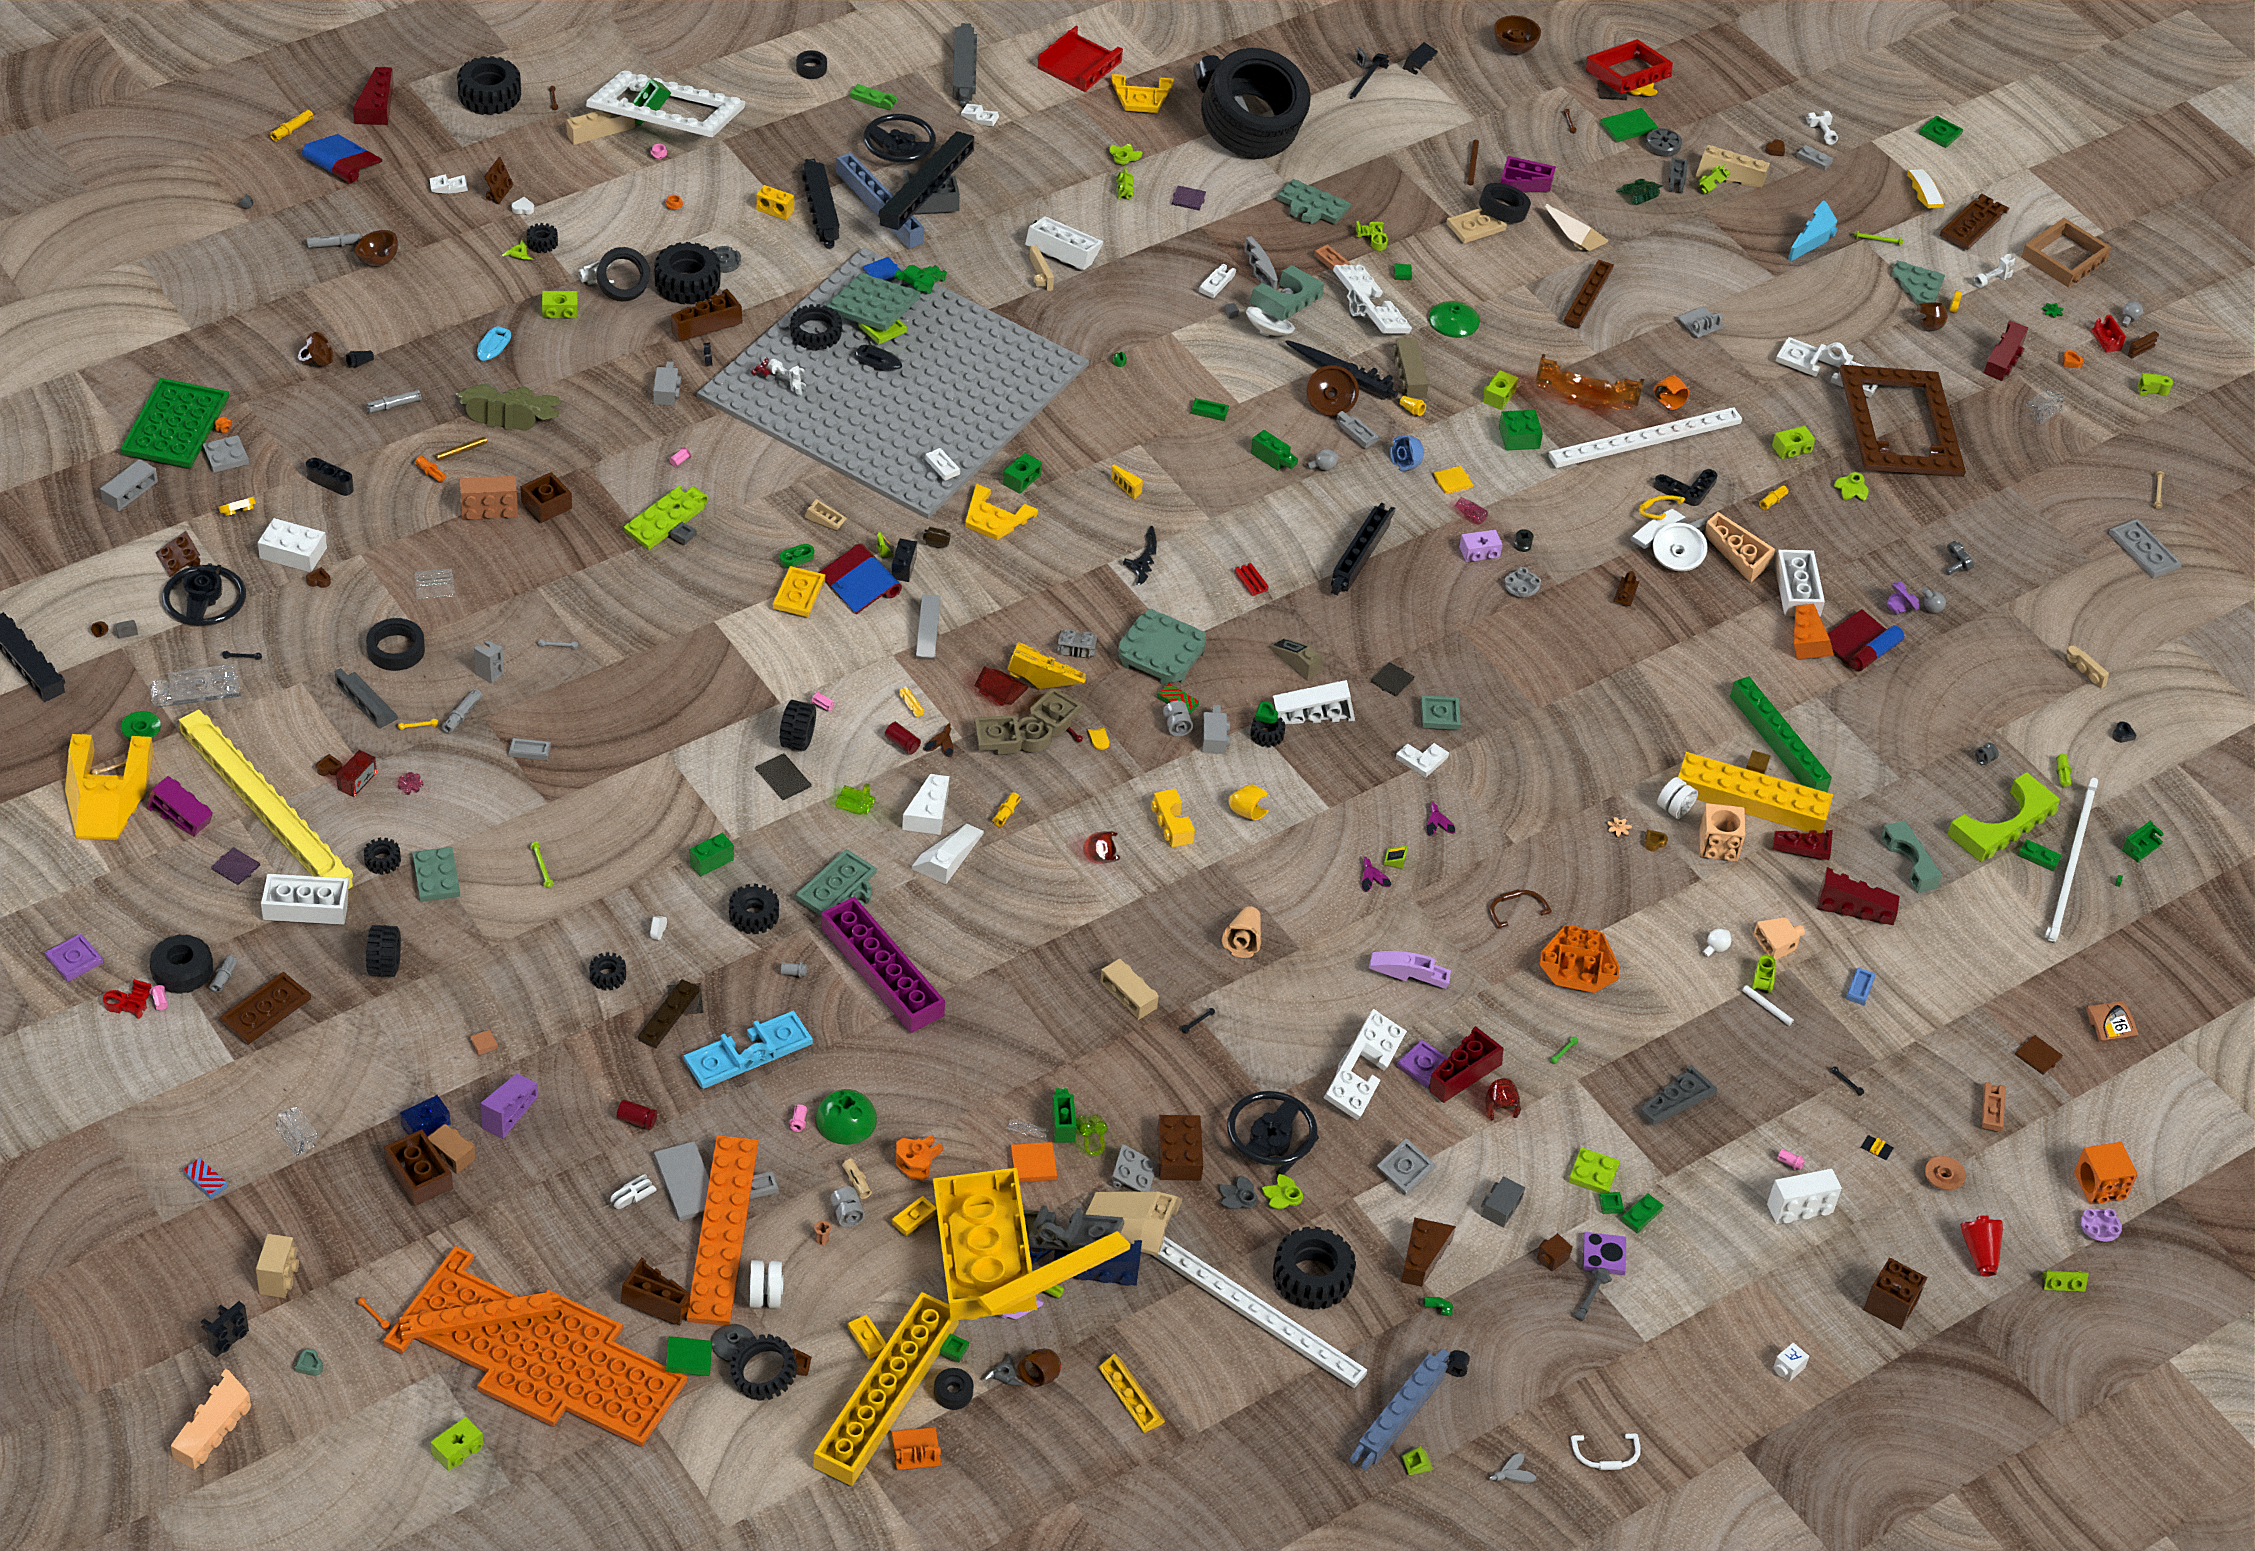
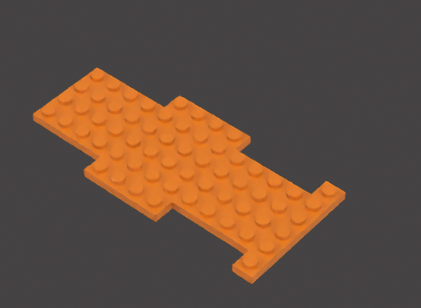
M455 1246L401 1317L518 1296L465 1272L473 1262L474 1254ZM547 1290V1291H546V1292H550L552 1295L557 1294V1293H555V1292H553V1291H551V1290ZM561 1296L563 1308L555 1310V1313L552 1315L415 1338L486 1372L483 1379L477 1385L478 1391L552 1427L556 1425L563 1413L567 1411L640 1447H643L688 1382V1376L681 1373L666 1372V1366L616 1343L615 1340L623 1330V1324ZM398 1321L383 1340L384 1346L403 1354L414 1338L406 1340L401 1338L402 1332L400 1331Z

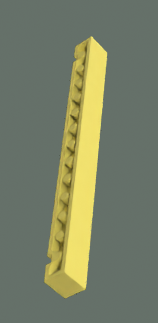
M198 709L179 719L181 734L312 876L349 878L348 889L353 887V873L350 868L345 867L337 855L334 856L326 843H322L318 834L309 829L307 822L304 819L301 820L295 809L287 805L284 797L276 793L273 785L268 784L264 776L254 769L253 764L250 761H246L242 752L233 747L231 740L222 735L220 728L212 724L208 715H204Z

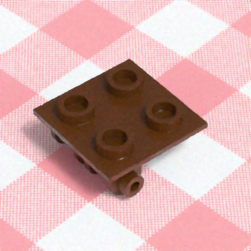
M498 157L484 178L490 188L485 194L486 199L489 201L496 200L497 204H500L514 184L501 157Z
M184 531L155 552L169 577L188 564L198 566L201 562L200 554L187 531Z

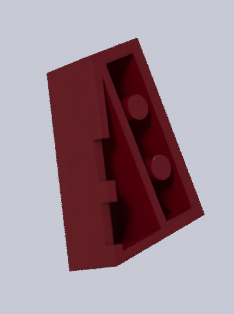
M2009 320L2006 332L2002 333L2000 343L1993 349L1983 374L2003 381L2005 376L2010 375L2012 368L2016 366L2019 357L2023 355L2025 350L2023 344L2028 327Z

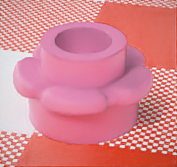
M663 144L653 145L651 155L656 159H662L667 155L666 147Z

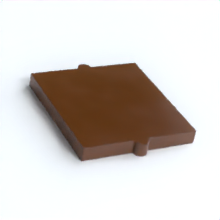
M2036 1035L2028 1042H2024L2022 1047L2015 1053L2017 1057L2042 1075L2050 1068H2054L2056 1063L2063 1057L2061 1053Z

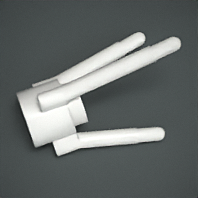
M600 260L591 265L584 266L583 269H579L582 283L587 282L588 285L598 284L597 280H593V278H596L595 272H597L598 268L596 266L599 265Z

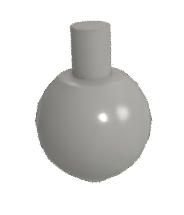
M2131 301L2125 304L2123 307V326L2127 327L2130 322L2137 321L2143 313V307L2139 302Z
M1330 449L1321 450L1317 454L1316 460L1308 463L1309 467L1312 469L1319 466L1322 470H1331L1337 464L1338 455Z
M1928 587L1924 588L1922 593L1925 595V609L1933 614L1942 612L1946 606L1945 597L1939 592H1931Z

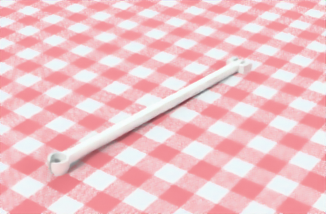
M2091 778L2085 794L2052 928L2048 927L2045 938L2056 943L2060 932L2063 914L2097 788L2098 779Z

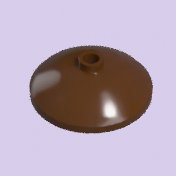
M1328 365L1319 368L1311 375L1307 384V397L1311 406L1326 416H1337L1341 411L1349 412L1356 404L1359 396V386L1356 378L1350 371L1341 366ZM1333 392L1335 396L1331 397L1328 393Z

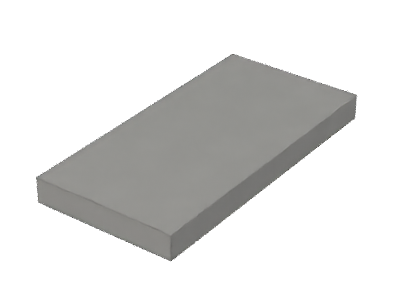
M2138 519L2110 529L2109 534L2153 579L2181 568L2182 563Z
M695 1141L654 1152V1157L679 1221L704 1215L710 1179Z

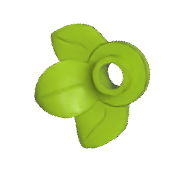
M1131 144L1121 148L1116 145L1110 147V153L1114 156V161L1120 165L1139 160L1143 153L1141 151H1133Z
M1857 472L1850 473L1848 477L1838 478L1834 484L1835 488L1842 489V497L1845 501L1854 496L1865 501L1869 492L1868 487L1864 484L1865 479L1863 475Z
M1282 1174L1278 1175L1277 1185L1264 1186L1262 1188L1264 1195L1271 1200L1269 1206L1275 1209H1284L1289 1205L1296 1206L1303 1200V1193L1296 1186L1295 1181Z

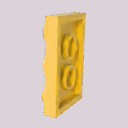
M790 566L773 602V609L809 617L825 582V574Z

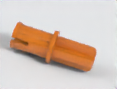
M419 456L416 459L415 465L421 468L427 476L431 475L440 483L446 479V474L440 471L435 463H431L424 456Z

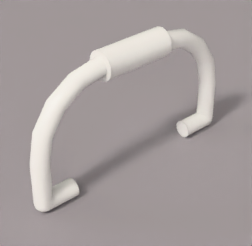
M1636 1433L1625 1434V1439H1633L1635 1445L1633 1458L1625 1462H1591L1585 1459L1578 1449L1577 1441H1584V1435H1574L1571 1437L1576 1457L1583 1464L1591 1468L1620 1470L1623 1467L1634 1464L1640 1456V1442Z

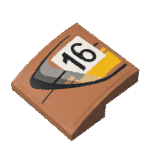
M2124 1001L2086 1007L2090 1024L2095 1026L2099 1042L2135 1038L2138 1036L2135 1022Z

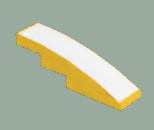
M1908 169L1907 176L1913 180L1912 187L1918 192L1917 199L1927 208H1944L1941 195L1929 174L1924 169Z

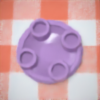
M2086 1209L2081 1218V1227L2090 1238L2103 1242L2113 1241L2122 1232V1224L2119 1218L2116 1217L2117 1213L2113 1209Z

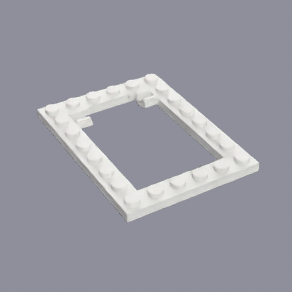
M621 71L591 96L586 104V107L708 137H714L745 108V101L740 100V98L725 97L724 94L709 93L708 90L694 89L692 86H680L676 82L668 83L660 78L653 79L662 83L671 92L670 96L719 108L704 122H700L695 118H683L679 114H667L663 110L655 111L646 106H634L633 103L628 102L627 98L619 101L617 97L628 88L632 91L640 92L650 78L643 74H632L630 71Z

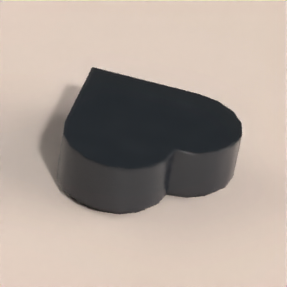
M710 342L704 343L705 365L712 366Z
M2121 721L2117 724L2112 737L2117 742H2127L2135 740L2137 735L2129 723Z

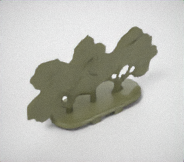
M484 383L466 388L465 391H460L456 394L461 398L460 403L467 405L466 411L471 419L487 424L490 427H505L506 430L531 429L535 425V415L542 420L557 418L560 412L552 408V406L562 403L559 397L553 395L533 396V391L525 386L519 387L517 390L510 389L506 393L500 394L494 387Z

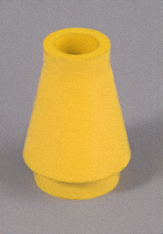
M1403 396L1400 399V405L1414 416H1421L1426 410V404L1423 400Z

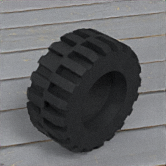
M495 56L474 58L471 62H466L457 74L459 100L467 109L474 113L479 112L482 115L502 114L503 111L507 112L511 110V107L514 108L520 101V72L508 60L505 61L501 57L495 58Z
M679 242L675 245H669L667 249L664 248L655 259V286L663 297L669 298L674 303H689L690 305L695 302H704L705 299H710V296L714 295L720 287V260L705 245L701 246L699 243L691 244V242L681 244Z
M1316 1226L1315 1229L1303 1227L1301 1231L1299 1229L1291 1232V1235H1286L1277 1247L1273 1265L1275 1286L1278 1290H1281L1280 1294L1285 1299L1289 1298L1290 1302L1294 1305L1300 1304L1301 1308L1313 1307V1310H1319L1320 1307H1324V1309L1332 1307V1303L1335 1305L1340 1303L1342 1298L1348 1295L1352 1287L1356 1268L1355 1254L1351 1250L1347 1241L1343 1242V1237L1339 1234H1333L1332 1230H1322L1321 1227ZM1305 1260H1316L1327 1265L1332 1272L1323 1276H1313L1300 1270L1296 1264Z

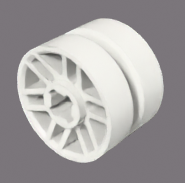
M1675 777L1668 782L1660 793L1657 805L1668 811L1675 818L1680 819L1694 805L1698 791L1692 786L1687 785L1679 777Z

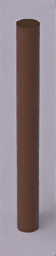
M1473 140L1467 180V184L1470 186L1474 184L1479 147L1478 140Z

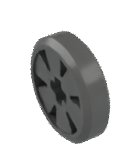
M1654 129L1647 135L1646 146L1657 155L1672 156L1681 149V137L1670 129Z

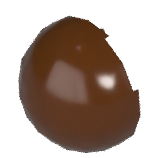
M390 230L373 231L359 239L355 253L360 261L370 266L387 264L397 253L399 245L397 236Z

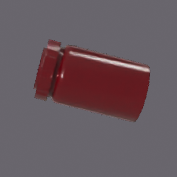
M896 721L892 722L885 731V737L909 755L915 753L920 747L921 739Z
M623 1099L618 1107L616 1118L651 1130L656 1122L658 1112L657 1110H651L648 1107Z

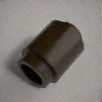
M929 527L928 530L925 529L923 540L926 541L927 545L940 548L948 547L951 533L947 532V530Z

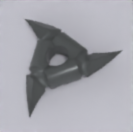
M1008 1351L1006 1362L995 1366L982 1379L995 1377V1379L1004 1383L1024 1385L1015 1379V1364ZM1006 1370H1007L1008 1374H1003V1373H1002V1371H1006Z

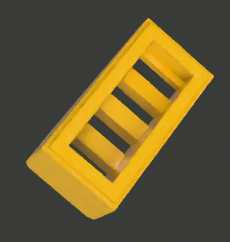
M1115 464L1112 465L1111 480L1130 497L1136 499L1142 493L1143 479Z

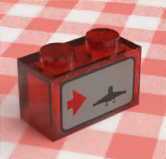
M358 750L337 772L338 790L355 797L377 773L376 758Z

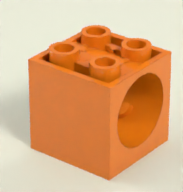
M2122 1141L2084 1147L2074 1170V1174L2089 1204H2103L2109 1201L2127 1199L2138 1175Z

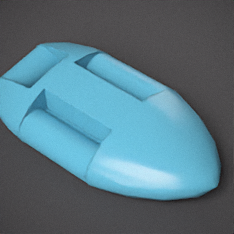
M499 326L489 330L478 345V358L481 361H486L498 356L511 339L510 330Z

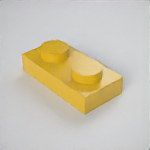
M921 1196L892 1218V1225L902 1234L908 1236L937 1214V1208L924 1196Z
M866 1314L848 1323L849 1331L867 1358L870 1360L880 1355L886 1346V1342Z

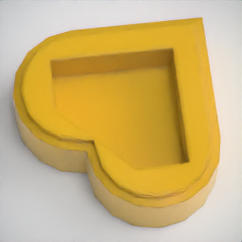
M1955 290L1950 303V312H1957L1962 297L1961 291Z

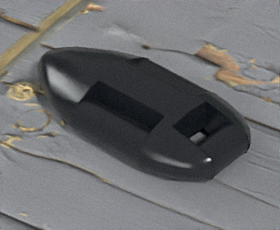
M860 345L854 353L859 361L878 369L897 370L902 368L901 361L894 354L872 345Z

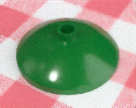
M1459 301L1441 302L1435 305L1429 313V323L1432 328L1448 337L1462 338L1470 336L1477 331L1480 324L1478 313L1471 306Z

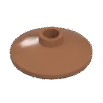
M1937 1156L1930 1159L1925 1166L1926 1178L1936 1188L1952 1191L1960 1188L1965 1182V1169L1953 1158Z

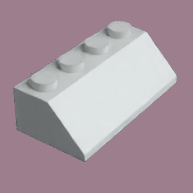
M1045 216L1029 226L1025 245L1029 247L1037 245L1039 250L1047 256L1055 257L1063 263H1069L1079 270H1085L1092 265L1103 245V241Z
M267 874L261 902L263 920L344 925L348 906L349 878Z

